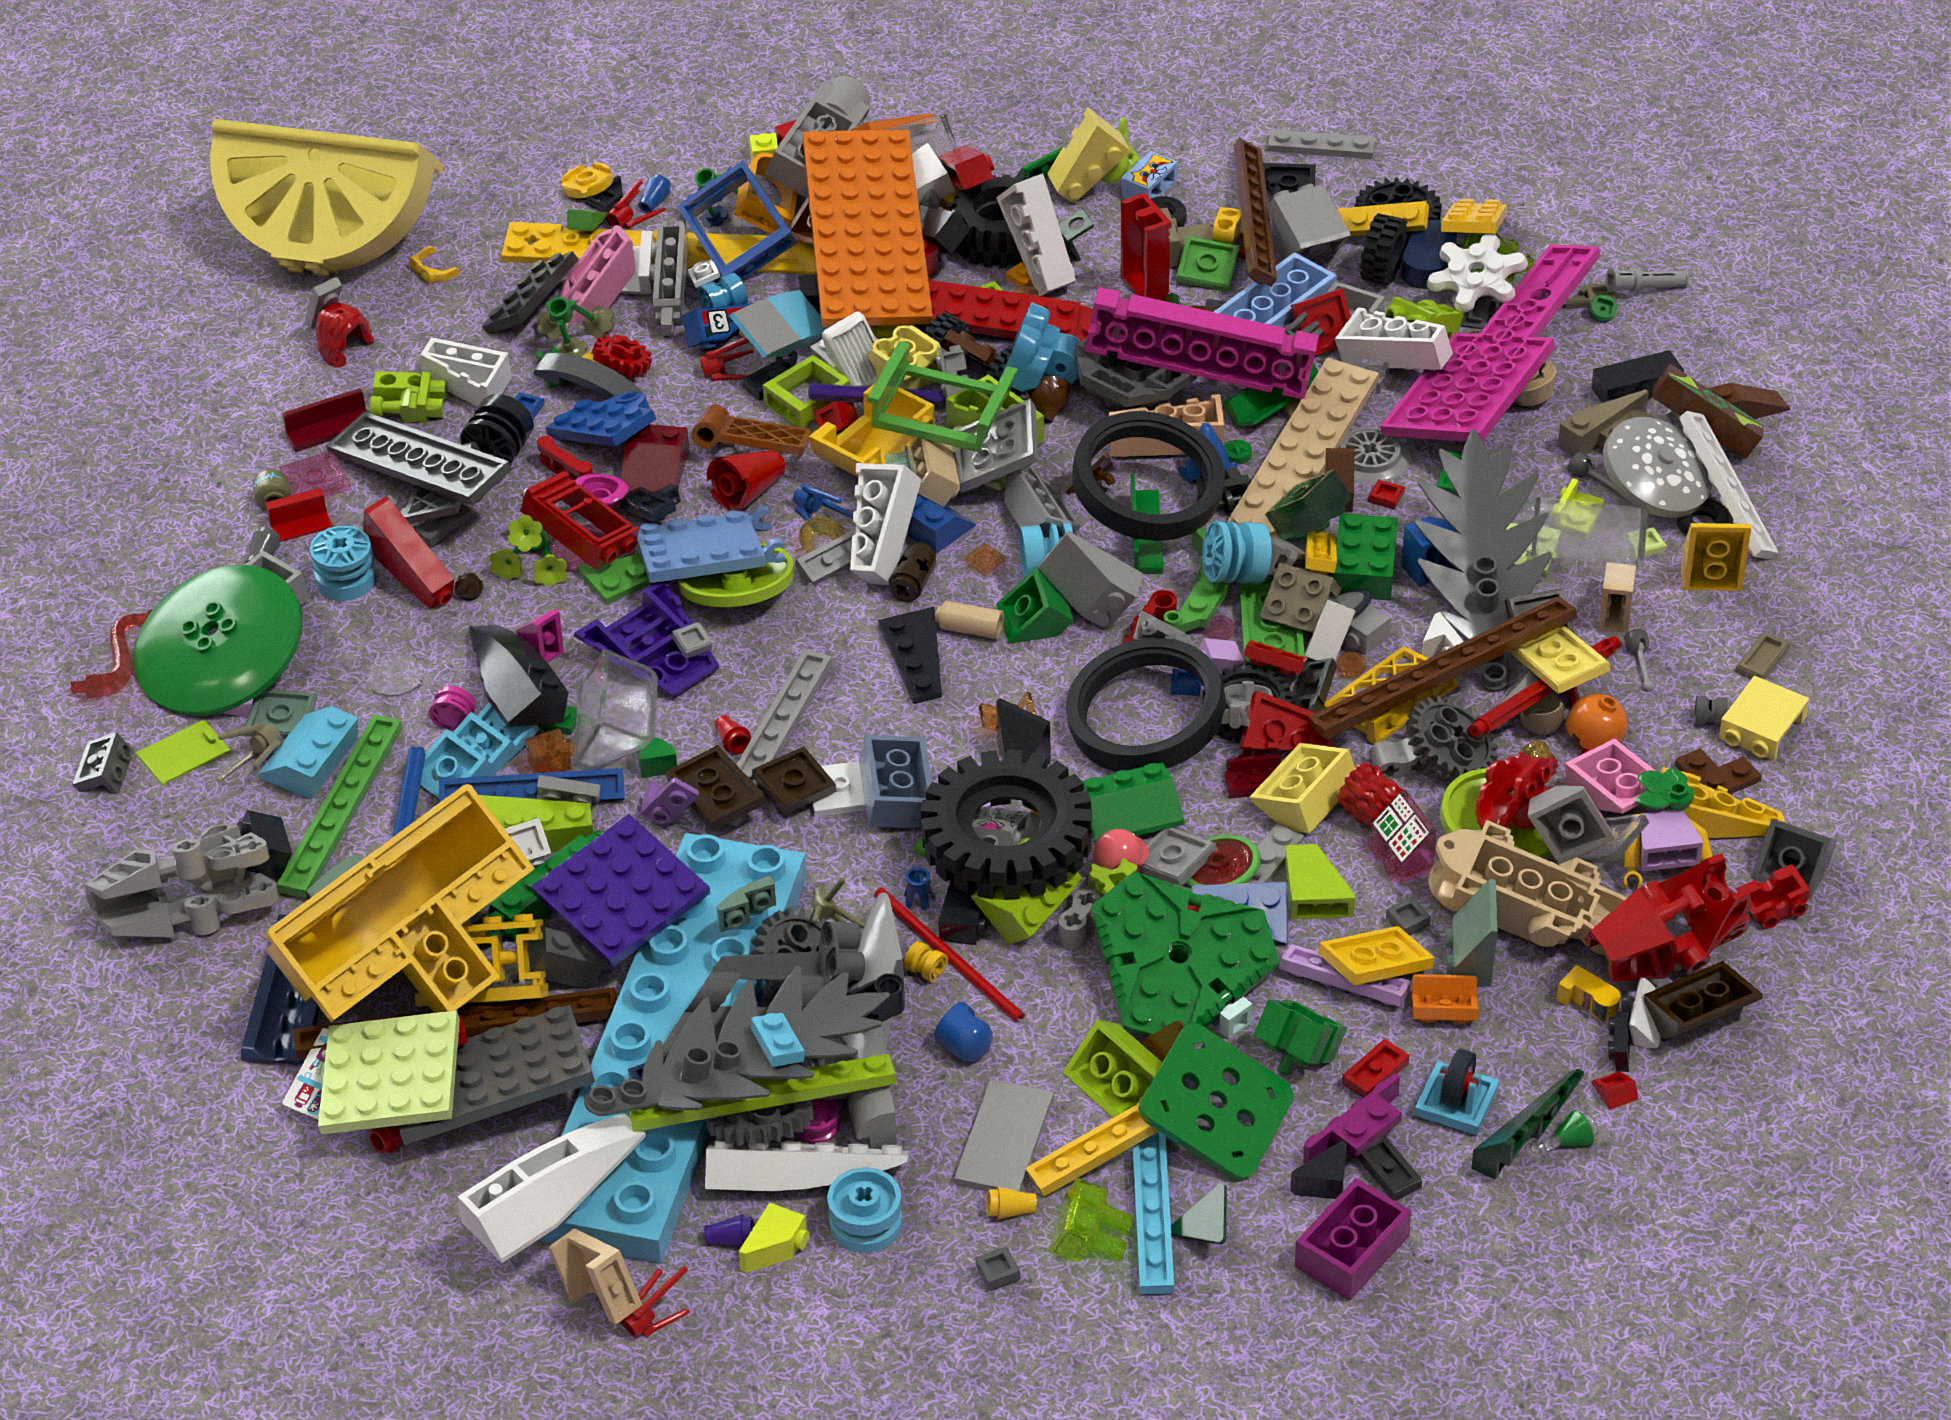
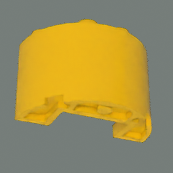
M875 384L863 392L864 415L837 436L836 426L826 422L809 436L811 448L818 457L858 478L856 463L905 465L911 469L907 447L915 437L871 427L873 403L867 402ZM899 387L885 413L935 425V418L933 417L934 404Z

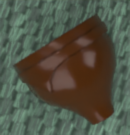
M1042 376L1038 387L1028 390L1029 399L1035 405L1036 410L1044 415V422H1053L1057 413L1067 404L1070 395V383L1067 380L1054 376Z

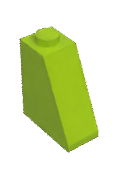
M1317 844L1286 845L1285 871L1291 920L1354 917L1355 893Z

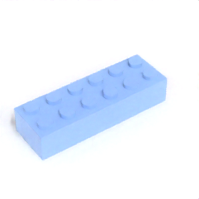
M1294 252L1276 265L1277 280L1272 287L1264 283L1258 284L1253 282L1214 312L1283 327L1295 321L1291 304L1326 293L1336 281L1337 275Z

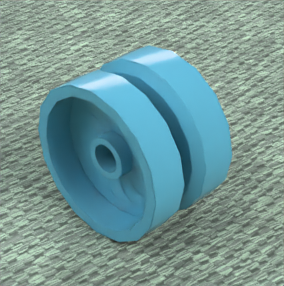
M863 1167L851 1169L839 1175L830 1185L827 1195L829 1227L832 1237L839 1245L850 1251L868 1253L880 1251L891 1245L900 1235L903 1225L902 1197L899 1184L891 1175L880 1169Z

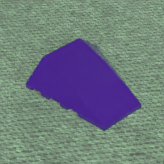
M669 581L656 582L643 590L642 605L609 626L605 627L596 619L574 633V637L672 698L719 669V664L710 650L685 659L673 640V631L694 623L684 612L678 596L672 592Z

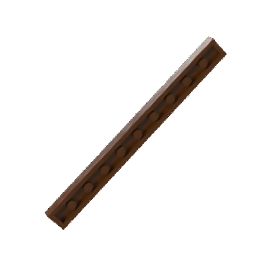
M1238 138L1234 144L1247 272L1254 282L1258 284L1264 283L1272 287L1277 280L1270 216L1267 208L1268 199L1262 150Z
M1557 596L1309 716L1310 727L1326 740L1335 737L1356 725L1364 723L1368 719L1389 711L1401 703L1414 699L1416 696L1432 688H1436L1457 676L1463 675L1467 671L1488 663L1502 654L1513 651L1531 640L1564 626L1566 623L1577 619L1576 608L1560 596Z
M615 987L551 995L543 998L458 1008L457 1012L458 1015H462L467 1037H473L485 1033L491 1028H500L516 1023L521 1018L534 1017L546 1013L554 1007H564L567 1005H571L576 1023L609 1019L616 1004L617 995ZM428 1011L292 1029L296 1060L306 1059L311 1049L327 1047V1045L313 1046L323 1028L329 1029V1026L435 1012Z

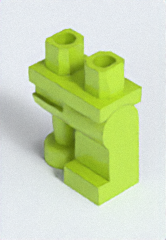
M1393 297L1391 305L1387 306L1384 312L1386 318L1394 319L1396 316L1406 317V321L1410 323L1420 320L1444 325L1449 339L1454 333H1459L1464 312H1460L1448 305H1437L1431 299L1422 300L1416 304L1399 297Z
M375 371L373 382L374 396H371L370 413L379 417H383L384 413L400 414L406 423L419 421V424H427L428 417L443 418V399H446L447 396L446 380H432L431 372H422L421 375L413 372Z

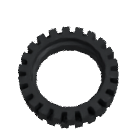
M1237 665L1234 666L1233 672L1226 668L1222 670V675L1220 674L1224 689L1232 684L1252 681L1254 685L1269 688L1274 697L1292 704V692L1288 683H1284V678L1281 675L1276 677V672L1272 670L1265 673V667L1258 666L1257 670H1253V665H1246V670H1242L1241 666ZM1205 688L1203 692V702L1205 698ZM1221 724L1216 735L1221 736L1224 733L1225 740L1231 741L1235 737L1236 743H1240L1244 725L1234 729L1229 724Z

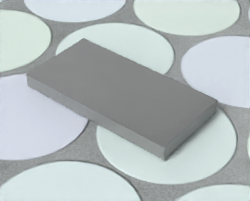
M990 1079L956 1171L954 1184L983 1191L995 1189L996 1186L1021 1191L1027 1176L1025 1168L1030 1166L1054 1099V1092Z

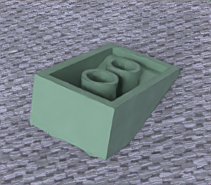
M1489 879L1453 916L1452 929H1446L1445 948H1451V955H1446V974L1476 976L1477 986H1491L1498 932L1496 879Z

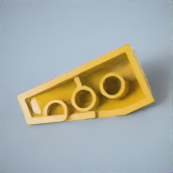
M1662 767L1660 772L1664 774L1669 768ZM1682 772L1687 777V785L1691 786L1694 790V800L1684 812L1689 819H1692L1707 831L1708 838L1766 836L1771 819L1785 822L1784 816L1779 810L1750 798H1744L1741 801L1727 793L1728 789L1718 785L1715 790L1699 783L1700 777Z

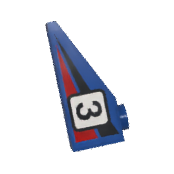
M750 304L695 309L682 315L688 348L699 347L700 351L716 348L715 343L726 339L739 329L730 318V315Z

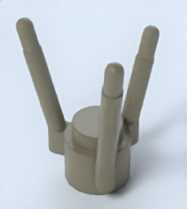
M259 721L250 727L219 734L218 739L224 740L253 733L252 738H250V746L253 750L221 774L216 781H222L255 756L262 753L253 762V767L257 768L275 749L282 745V737L279 730L271 724L264 726Z

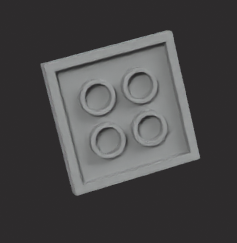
M1031 399L998 412L983 442L981 453L955 447L956 469L961 493L978 488L982 484L1002 478L1011 472L1029 467L1033 463L1038 462L1036 408ZM978 421L956 430L976 435Z

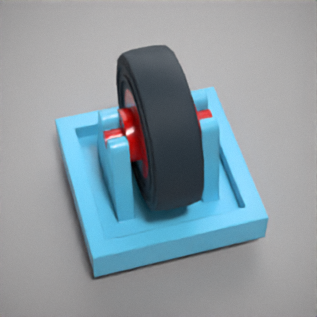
M1458 1049L1452 1057L1450 1064L1440 1061L1436 1062L1415 1107V1116L1478 1135L1498 1092L1500 1080L1475 1073L1476 1054L1465 1049Z

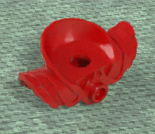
M1518 753L1517 757L1509 756L1505 761L1496 760L1489 765L1485 774L1487 782L1482 785L1476 802L1475 814L1478 825L1483 829L1486 820L1505 828H1508V826L1518 829L1535 828L1528 817L1530 798L1549 790L1545 783L1549 781L1553 774L1557 773L1558 760L1551 756L1548 759L1543 757L1532 759L1525 753Z

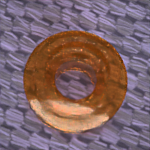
M1347 652L1337 658V669L1345 676L1356 677L1366 670V659L1359 653Z

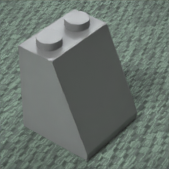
M1307 184L1292 193H1289L1288 190L1280 191L1273 195V199L1267 205L1285 259L1294 252L1306 259L1337 252L1351 236L1324 185L1314 187L1313 184Z

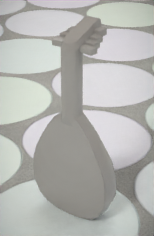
M1243 681L1242 684H1232L1225 687L1226 709L1223 714L1222 724H1229L1234 729H1238L1241 725L1249 726L1250 720L1247 713L1252 694L1260 691L1274 697L1272 691L1265 686L1254 685L1252 681Z

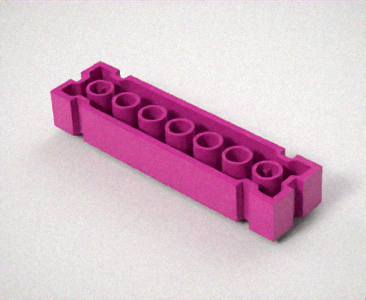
M1098 287L1084 351L1104 356L1107 355L1108 350L1118 352L1117 359L1271 392L1272 387L1282 388V395L1305 399L1319 335L1297 331L1296 336L1286 335V328L1133 294H1131L1130 300L1119 298L1120 291Z

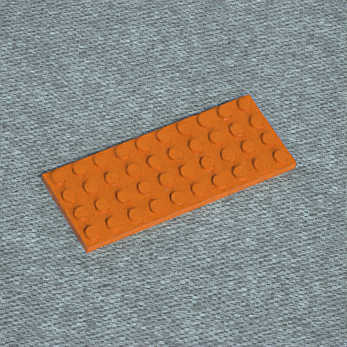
M909 130L804 131L803 149L822 327H831L857 311L865 316L869 326L931 324L930 321L933 319Z

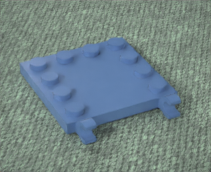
M759 506L751 515H748L747 512L731 511L723 516L703 515L695 520L674 519L667 524H643L639 527L640 530L636 540L650 583L765 567L768 562H784L785 556L783 553H773L775 548L784 547L782 539L774 538L762 548L755 532L756 529L768 530L771 528L769 520H759L762 515L770 514L769 508L767 506Z

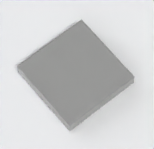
M1175 828L1164 829L1147 844L1149 856L1145 863L1139 867V871L1161 881L1165 880L1171 884L1182 886L1217 853L1216 843Z

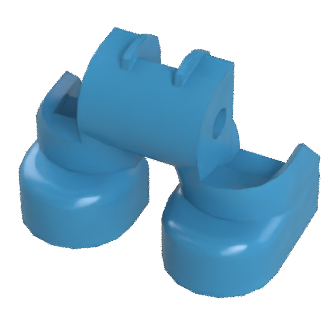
M1033 302L1030 303L1013 341V350L1003 373L1007 366L1018 369L1011 387L1019 391L1037 388L1042 376L1059 377L1073 385L1074 381L1079 378L1074 352L1075 346L1080 340L1073 335L1059 333L1060 328L1048 324L1050 311Z

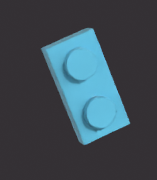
M783 1012L751 1017L750 1029L772 1067L804 1062L805 1051Z

